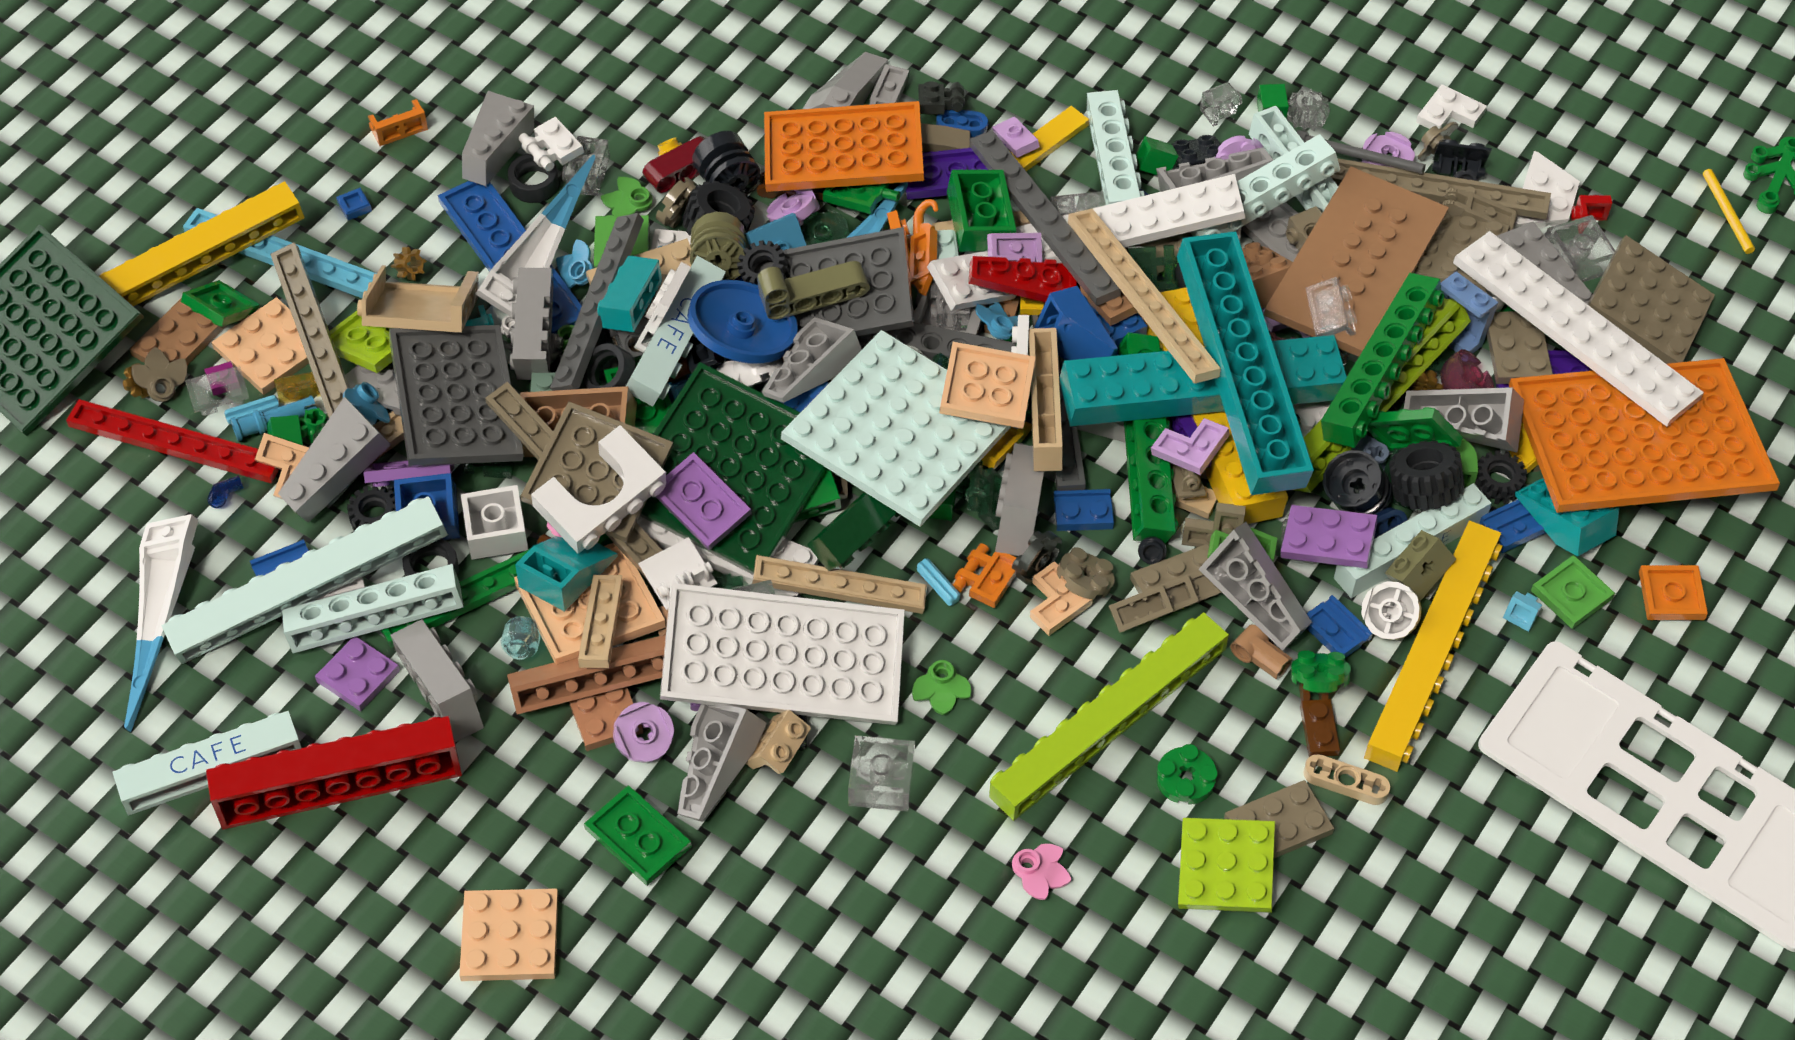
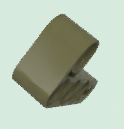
M849 261L788 279L783 278L782 272L778 267H768L762 270L757 277L760 298L767 317L772 320L782 319L863 296L870 289L863 267L858 261Z

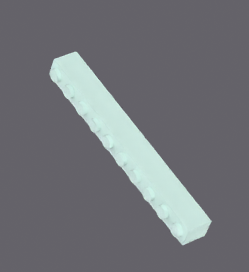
M429 496L424 499L418 498L399 511L386 513L380 520L372 524L359 526L355 532L345 537L334 538L328 545L318 550L307 551L301 558L293 562L280 564L275 571L252 578L244 586L225 591L221 597L215 600L204 601L186 614L175 615L161 626L174 655L184 664L282 616L283 609L309 603L448 534Z

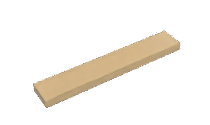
M759 555L756 556L752 585L879 607L904 609V611L923 614L925 608L927 584L835 568L828 571L823 566Z

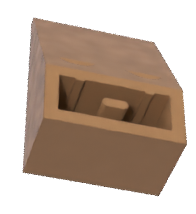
M1258 242L1246 244L1242 251L1262 309L1267 306L1293 262L1273 250L1261 246Z

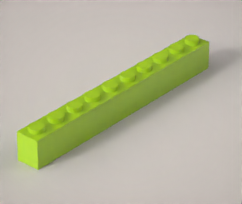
M1444 299L1442 306L1437 307L1432 323L1424 329L1420 343H1416L1410 360L1403 365L1399 379L1393 382L1390 394L1387 399H1383L1379 406V411L1386 412L1471 322L1464 306L1454 299ZM1321 420L1303 438L1314 471L1306 488L1292 489L1294 491L1311 492L1323 480V474L1328 463L1337 455L1350 451L1353 448L1324 441Z
M1204 612L1196 619H1189L1180 632L1176 635H1169L1163 641L1160 648L1155 652L1149 651L1136 667L1126 669L1116 683L1105 686L1096 699L1091 703L1089 701L1085 702L1071 719L1066 718L1062 720L1052 734L1048 737H1041L1035 743L1034 748L1027 754L1022 753L1017 756L1012 766L1007 770L997 772L990 780L989 798L1015 821L1224 652L1229 634Z

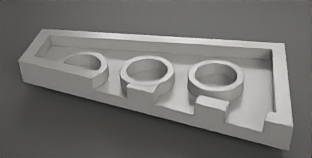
M357 365L345 375L351 389L362 382L371 384L379 393L377 401L383 407L393 410L394 414L401 416L393 368L387 365L383 370L375 373Z

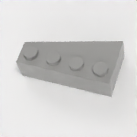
M491 91L487 92L462 152V179L487 186L522 145L519 141V136L522 133H527L528 136L533 133L534 105Z
M1262 147L1229 154V159L1223 160L1212 157L1205 159L1204 164L1190 166L1189 162L1179 164V169L1166 171V167L1156 168L1160 192L1235 174L1236 181H1239L1272 162L1273 159Z
M519 268L518 277L513 278V293L517 294L516 303H512V319H515V326L511 328L513 353L510 354V370H515L517 380H531L532 373H550L554 283L552 268Z
M1513 387L1406 391L1404 409L1435 408L1466 441L1518 453L1524 399Z
M344 397L278 494L295 513L309 523L391 444Z
M1247 522L1235 528L1199 568L1282 651L1291 645L1312 623Z
M421 619L391 634L398 657L414 683H417L426 703H430L435 717L449 716L455 742L483 729L484 727L473 697L477 695L475 686L470 679H464L465 675L460 664L457 661L454 663L451 661L453 658L448 647L445 644L442 646L439 644L441 641L436 630L433 627L429 629Z

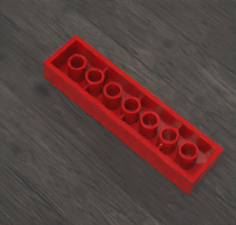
M449 716L432 717L427 721L414 724L404 723L396 728L382 731L373 730L364 735L341 737L336 741L328 743H314L301 749L282 750L273 755L251 757L242 762L233 764L223 763L214 768L206 769L210 801L222 830L462 776Z

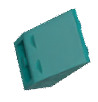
M1544 478L1515 492L1517 499L1538 524L1544 528V531L1553 542L1576 556H1580L1616 536L1619 507L1557 513Z
M555 536L534 545L515 564L518 586L565 612L592 584L593 575H600L618 557V553L599 543H596L588 550L584 549L577 553L562 537Z

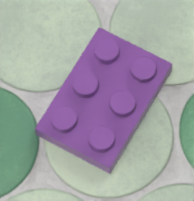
M694 452L666 475L665 488L656 496L708 550L712 549L752 514L751 509Z
M408 460L373 463L365 469L364 479L365 483H372L373 487L390 485L389 481L396 479L452 473L454 464L409 466Z
M1291 505L1281 548V558L1368 569L1377 526V515Z

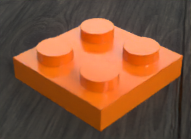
M1641 565L1639 576L1647 620L1706 619L1708 613L1698 565Z

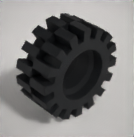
M764 240L759 241V246L752 243L750 244L752 249L748 250L745 248L743 250L745 256L740 254L738 258L740 262L737 263V267L744 282L758 285L757 277L759 273H755L754 270L757 265L764 261H772V267H778L784 279H787L785 275L790 274V264L783 250L778 244L774 245L772 241H768L766 245Z
M1501 450L1495 451L1494 456L1491 452H1488L1486 457L1482 456L1478 462V474L1475 485L1486 495L1489 501L1491 498L1495 499L1494 504L1498 505L1500 500L1503 501V504H1508L1510 499L1512 502L1517 499L1515 492L1524 487L1527 478V470L1523 469L1525 464L1522 461L1517 463L1519 457L1516 455L1510 458V452L1505 451L1504 455H1501ZM1494 472L1502 473L1510 481L1505 483L1497 482L1489 474Z
M373 485L372 490H368V486L363 487V493L357 490L354 493L356 498L350 497V504H347V513L354 532L359 526L372 524L380 520L386 513L396 511L395 495L392 490L387 491V487L384 486L379 490L378 487H373ZM382 507L385 509V512L378 517L368 518L364 516V513L370 508Z

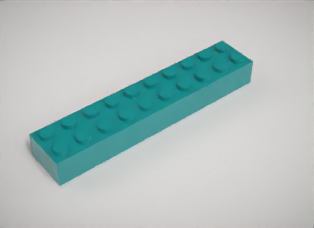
M1237 232L1183 238L1177 254L1178 263L1205 349L1221 368L1220 377L1215 378L1250 493L1251 495L1306 488L1314 469Z
M1335 335L1272 341L1292 404L1332 401L1347 378ZM1169 351L1066 360L1063 363L1059 377L1070 426L1225 411L1215 378L1194 384Z

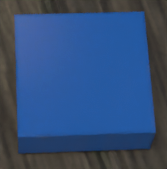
M361 188L336 197L337 203L347 221L372 211L371 205Z

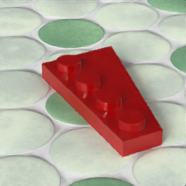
M973 256L970 261L968 284L1046 302L1050 293L1076 286V280L1063 263H1057L1053 259H1045L1044 262H1031L1030 258L1008 261L1006 257Z

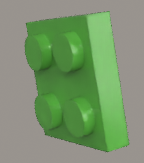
M1574 555L1534 583L1531 589L1571 629L1610 602L1615 595L1614 591Z

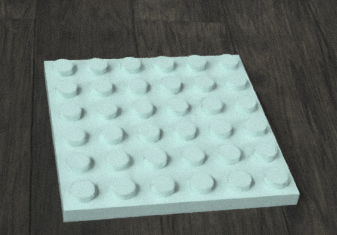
M881 330L782 431L781 439L921 527L1011 426L940 414L947 370Z

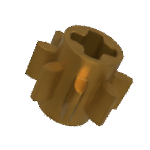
M402 247L401 254H393L395 260L391 268H395L398 271V278L407 276L408 280H415V274L425 273L423 265L427 261L419 256L421 250L413 249L411 251L409 247Z

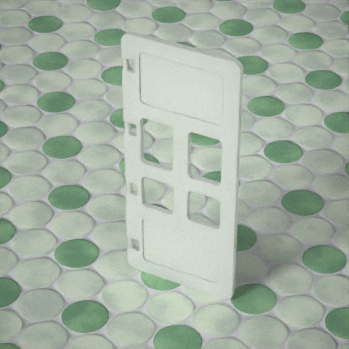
M1556 641L1549 643L1480 737L1478 742L1479 749L1488 757L1779 945L1795 952V789L1762 768H1757L1742 758L1743 756L1679 716L1676 717L1663 709L1660 704L1598 665L1595 666L1582 658V655L1563 643ZM1578 663L1591 671L1592 674L1587 677L1574 667ZM1655 715H1661L1672 722V724L1668 728L1655 720ZM1635 721H1642L1694 755L1693 762L1679 782L1671 781L1620 748L1619 743ZM1739 764L1753 773L1751 779L1736 771V766ZM1604 766L1617 771L1663 802L1662 808L1647 829L1639 828L1587 793V789ZM1719 770L1754 792L1755 799L1741 820L1735 821L1699 798L1698 792L1712 771ZM1682 817H1689L1723 839L1724 846L1708 869L1698 866L1667 845L1668 837Z

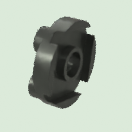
M1036 531L1028 541L1029 547L1024 554L1019 555L1012 564V569L1016 571V577L1027 585L1033 584V579L1031 578L1056 560L1060 551L1056 548L1057 543L1062 544L1061 538L1052 531H1046L1043 534L1040 531Z

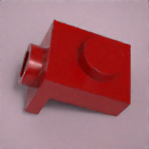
M1579 195L1577 204L1572 207L1571 219L1572 222H1576L1577 231L1584 230L1586 220H1607L1612 206L1611 195Z

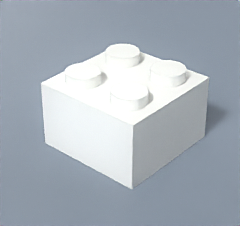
M518 485L461 494L467 541L472 560L528 550Z

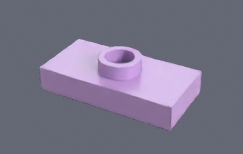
M1015 116L992 127L994 133L1016 157H1020L1040 147L1038 139Z

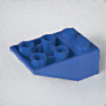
M1078 286L1049 294L1034 328H1056L1057 351L1060 357L1064 360H1077L1115 355L1118 348L1114 339L1110 337L1102 325L1101 319L1095 314Z

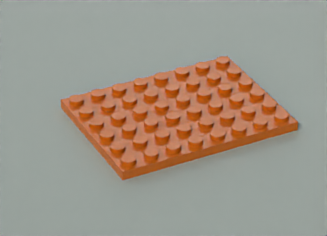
M1725 359L1667 364L1704 392L1696 404L1667 427L1595 371L1511 378L1509 388L1513 387L1524 399L1522 423L1556 512L1777 491L1780 482Z

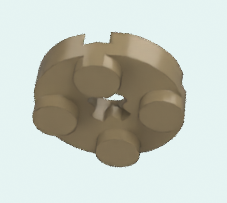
M685 177V183L681 180L677 182L662 201L665 208L663 212L657 211L656 220L664 226H670L674 229L682 220V214L697 184L688 177Z
M1078 547L1072 548L1070 553L1065 554L1057 567L1059 579L1063 576L1067 581L1065 587L1074 594L1087 599H1095L1097 595L1102 594V598L1106 597L1115 581L1112 573L1113 565L1110 561L1099 559Z

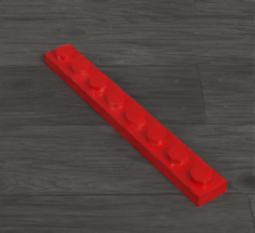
M80 399L66 420L68 427L271 484L279 471L278 468L255 461L258 452L257 448Z

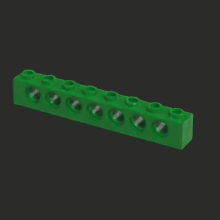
M1414 273L1408 274L1321 419L1324 441L1355 448L1359 440L1366 436L1369 423L1372 418L1375 419L1377 417L1379 406L1383 399L1388 398L1393 382L1399 379L1402 367L1405 362L1410 360L1416 343H1420L1424 329L1432 323L1437 307H1441L1443 304L1444 291H1441V281L1439 278Z
M1130 332L1126 334L1118 345V355L1163 351L1160 348L1157 336ZM1166 417L1124 421L1133 541L1141 542L1146 537L1155 536L1162 539L1166 544L1177 531L1178 521L1177 518H1174L1176 497L1172 493L1173 469L1170 468V462L1152 455L1151 447L1164 429H1169V421Z

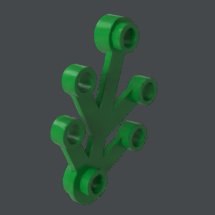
M1784 137L1780 140L1779 146L1771 148L1756 146L1751 154V159L1756 163H1764L1766 159L1778 156L1782 157L1780 161L1762 166L1749 163L1745 167L1743 176L1749 181H1755L1759 177L1775 173L1768 190L1759 195L1756 203L1758 210L1762 213L1772 214L1776 212L1780 203L1778 192L1785 177L1794 189L1795 195V170L1791 166V162H1795V137Z

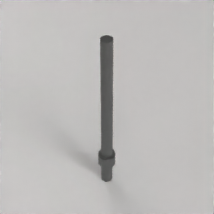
M1297 130V134L1304 143L1314 138L1308 132ZM1325 139L1334 151L1339 154L1423 174L1426 165L1423 163Z

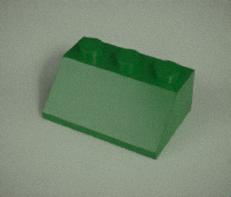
M1004 170L951 171L947 196L959 252L988 250L987 234L1016 233Z

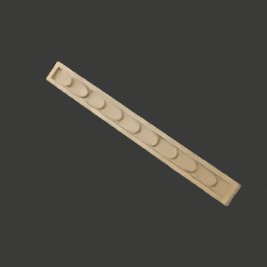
M1093 208L1069 214L1068 224L1194 384L1220 377L1221 368Z

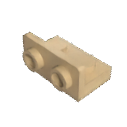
M791 710L773 716L762 733L756 750L745 764L753 770L765 765L772 768L778 774L783 773L809 733L810 726Z

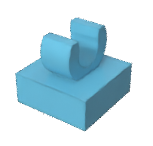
M1516 591L1510 600L1503 618L1529 632L1534 625L1542 604L1536 602L1538 600L1536 596L1530 593L1523 595Z

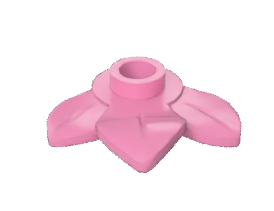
M1041 844L1034 850L1023 849L1014 856L1012 860L1013 871L1022 878L1023 889L1029 895L1039 900H1046L1049 888H1061L1071 882V877L1067 870L1058 863L1062 856L1063 848L1053 844ZM1030 863L1033 867L1025 868L1022 864Z

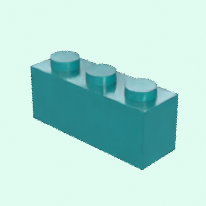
M628 256L624 264L619 267L613 283L609 284L603 300H600L598 303L597 313L598 316H601L603 328L628 332L635 331L662 283L658 259Z

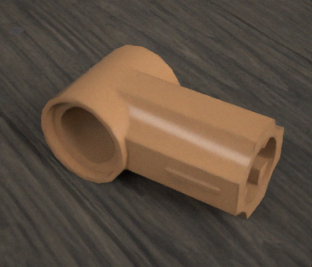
M1253 624L1249 625L1230 645L1232 653L1239 660L1245 663L1253 662L1275 679L1281 678L1292 663L1293 658L1269 642L1268 636Z

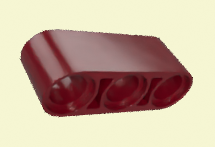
M703 136L696 137L652 159L644 166L643 176L659 193L668 192L680 180L685 183V177L693 179L699 176L698 171L693 165L692 156L696 147L706 138Z

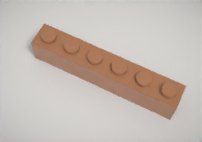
M666 635L612 648L609 668H579L577 657L559 664L551 663L507 674L516 713L521 714L662 678Z

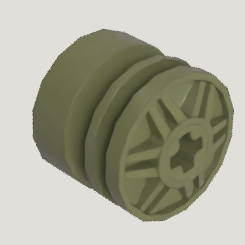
M724 212L708 213L699 218L691 229L690 264H693L698 255L726 271L722 280H734L739 277L737 263L740 261L738 258L740 254L745 256L743 250L746 248L747 243L744 225L737 217Z

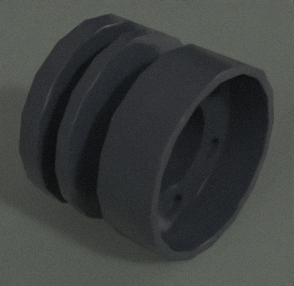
M720 131L708 136L696 147L692 156L693 165L704 182H725L732 187L736 186L740 189L739 191L747 194L755 187L761 176L760 167L748 152L746 145L740 136L732 131Z
M1351 450L1337 455L1328 463L1323 474V487L1326 495L1340 511L1374 515L1387 509L1392 499L1393 489L1389 476L1370 454L1363 451Z

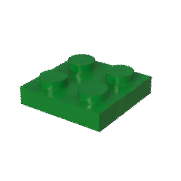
M220 280L183 292L181 302L190 307L192 311L205 316L213 324L221 327L247 318L256 312L260 306L257 302Z

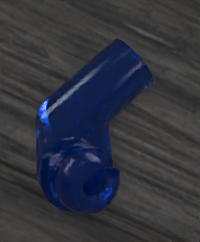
M239 475L215 483L212 486L207 498L211 507L216 509L223 507L230 493L243 489Z

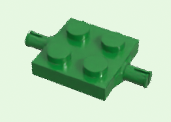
M890 183L829 187L823 192V201L872 214L882 199L898 202L901 192L888 189Z

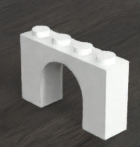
M621 425L598 442L599 455L614 469L624 483L622 490L616 498L602 505L583 504L577 501L555 477L531 494L533 507L577 553L584 549L592 548L598 542L601 535L606 531L611 532L615 530L625 516L629 513H636L643 506L644 501L651 496L656 497L665 488L666 472Z

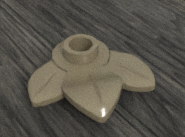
M1450 122L1440 129L1437 126L1430 128L1421 139L1424 143V148L1418 155V159L1424 161L1431 154L1434 155L1439 141L1451 140L1450 135L1458 128V123Z
M154 347L147 354L144 365L136 364L132 366V376L136 384L147 389L148 395L157 402H165L171 399L175 393V387L183 383L187 375L185 359H178L169 363L166 356L157 347ZM157 384L164 386V393L157 392Z

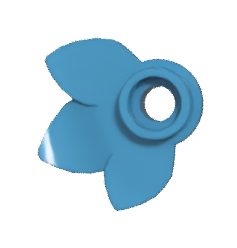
M578 239L573 245L572 254L556 258L557 267L561 274L560 277L569 289L576 284L580 286L587 284L589 281L586 277V271L594 269L592 262H590L591 250L589 246Z
M995 303L989 308L980 304L976 305L975 311L977 316L987 324V328L994 338L1000 340L1011 338L1012 326H1018V316L1008 317L999 303Z
M362 382L360 385H355L353 389L347 388L344 391L343 398L345 397L372 425L376 423L377 419L385 423L390 422L387 410L377 401L379 393L371 384Z

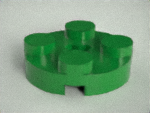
M1309 650L1300 651L1298 658L1291 665L1292 682L1294 684L1297 681L1303 683V689L1317 693L1337 691V685L1344 683V687H1346L1350 682L1351 667L1345 661V655L1340 652L1325 654L1314 653Z
M1186 744L1182 747L1174 748L1160 759L1157 766V786L1167 799L1176 803L1179 801L1188 802V805L1203 802L1213 792L1217 779L1216 766L1213 760L1206 753L1198 750L1195 745ZM1182 771L1191 772L1193 779H1181Z

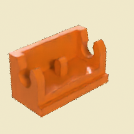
M417 99L412 100L414 106L412 110L399 115H393L385 120L377 122L373 114L368 116L370 120L369 127L379 146L428 130L425 112Z

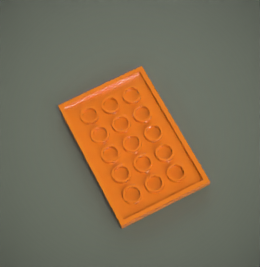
M919 101L764 112L766 192L924 181Z

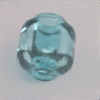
M525 616L509 619L505 624L501 638L502 649L507 655L520 660L530 658L537 652L541 635L535 620Z

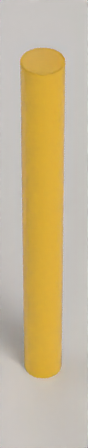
M1705 170L1703 177L1745 254L1754 252L1755 247L1713 170Z

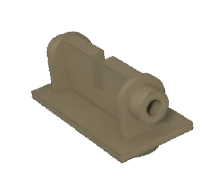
M1170 463V468L1173 469L1172 482L1178 498L1206 496L1199 474Z

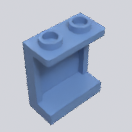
M1456 271L1441 282V290L1444 291V299H1454L1464 306L1471 320L1463 331L1448 345V347L1466 359L1482 347L1498 301Z

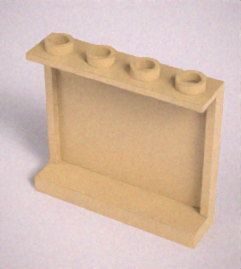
M382 265L378 273L374 274L373 281L369 282L368 290L363 292L362 300H358L357 314L362 316V326L462 333L478 299L475 293L478 290L479 272L468 271L461 286L386 281V265Z

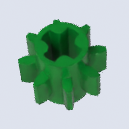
M320 408L305 410L304 418H299L302 438L307 437L313 443L329 420L328 414H325Z

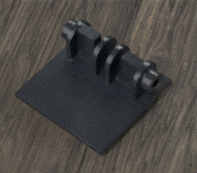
M1202 135L1194 140H1176L1171 145H1173L1178 154L1176 161L1179 164L1189 162L1190 166L1202 164V162L1204 164L1207 158L1216 157L1221 143L1215 136Z
M1450 139L1443 142L1439 141L1432 159L1435 160L1432 164V171L1437 172L1436 174L1450 176L1453 163L1452 176L1454 177L1458 163L1461 164V170H1465V165H1467L1466 170L1474 171L1477 175L1476 179L1479 180V177L1484 178L1486 168L1484 166L1492 148H1486L1484 144L1471 143L1470 145L1459 144L1458 141Z

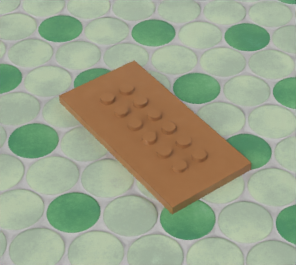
M1350 167L1265 307L1263 315L1312 337L1335 335L1338 348L1359 357L1409 273H1414L1446 217L1449 207L1359 169Z

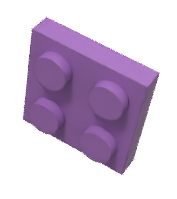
M355 636L315 675L317 683L361 712L399 673L400 669L398 664Z

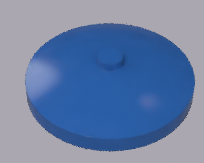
M720 280L702 286L694 293L687 313L689 326L703 345L725 358L742 363L761 364L782 358L786 351L791 350L794 344L793 339L798 329L794 315L777 320L769 319L759 295L758 285L738 280Z

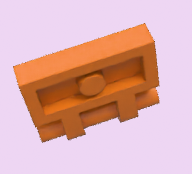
M980 543L976 550H972L968 555V562L964 568L959 569L956 573V580L953 586L959 593L962 592L965 586H972L969 590V597L995 608L1016 576V571L1012 569V564L1016 557L999 552H994L991 557L987 555L989 551L988 546ZM977 567H984L980 575L974 573Z

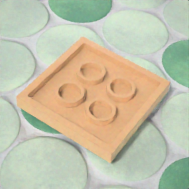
M277 297L212 341L213 349L227 362L231 361L233 367L263 395L309 364L291 311Z
M953 342L939 413L1023 429L1035 356Z
M558 890L464 891L460 980L555 979Z

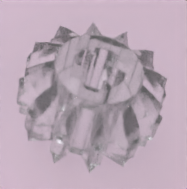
M1312 88L1309 92L1300 89L1298 93H1292L1288 100L1287 121L1293 122L1294 128L1302 127L1303 131L1307 128L1315 131L1317 126L1323 127L1330 112L1328 98L1323 97L1322 92L1314 93Z

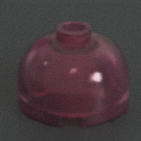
M1461 349L1451 355L1445 361L1440 371L1443 390L1494 388V383L1488 371L1486 370L1482 373L1478 367L1481 364L1480 360L1465 349Z

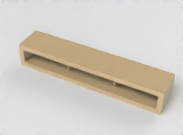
M1030 328L1029 356H1035L1030 386L1034 471H1062V429L1056 328Z

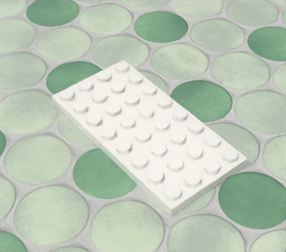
M671 583L660 700L715 706L731 705L744 709L779 713L791 710L794 714L896 725L898 722L904 609Z

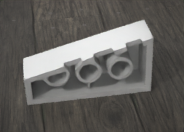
M1014 443L1013 453H1007L995 515L996 517H1001L995 552L1019 556L1023 555L1029 547L1028 541L1034 533L1044 471H1034L1033 446Z

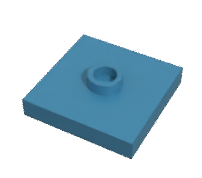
M790 213L745 233L749 246L752 243L759 246V241L764 240L766 245L768 241H772L774 245L778 244L782 250L806 246L795 213Z

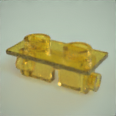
M313 372L287 377L281 376L274 379L280 404L299 401L309 396L313 398L321 396Z

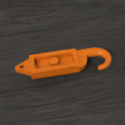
M932 199L923 201L914 213L913 235L911 236L910 282L924 296H926L933 279L927 266L932 260H937V230H935L933 225L924 223V214L929 207L932 206L934 212L939 210L937 202Z

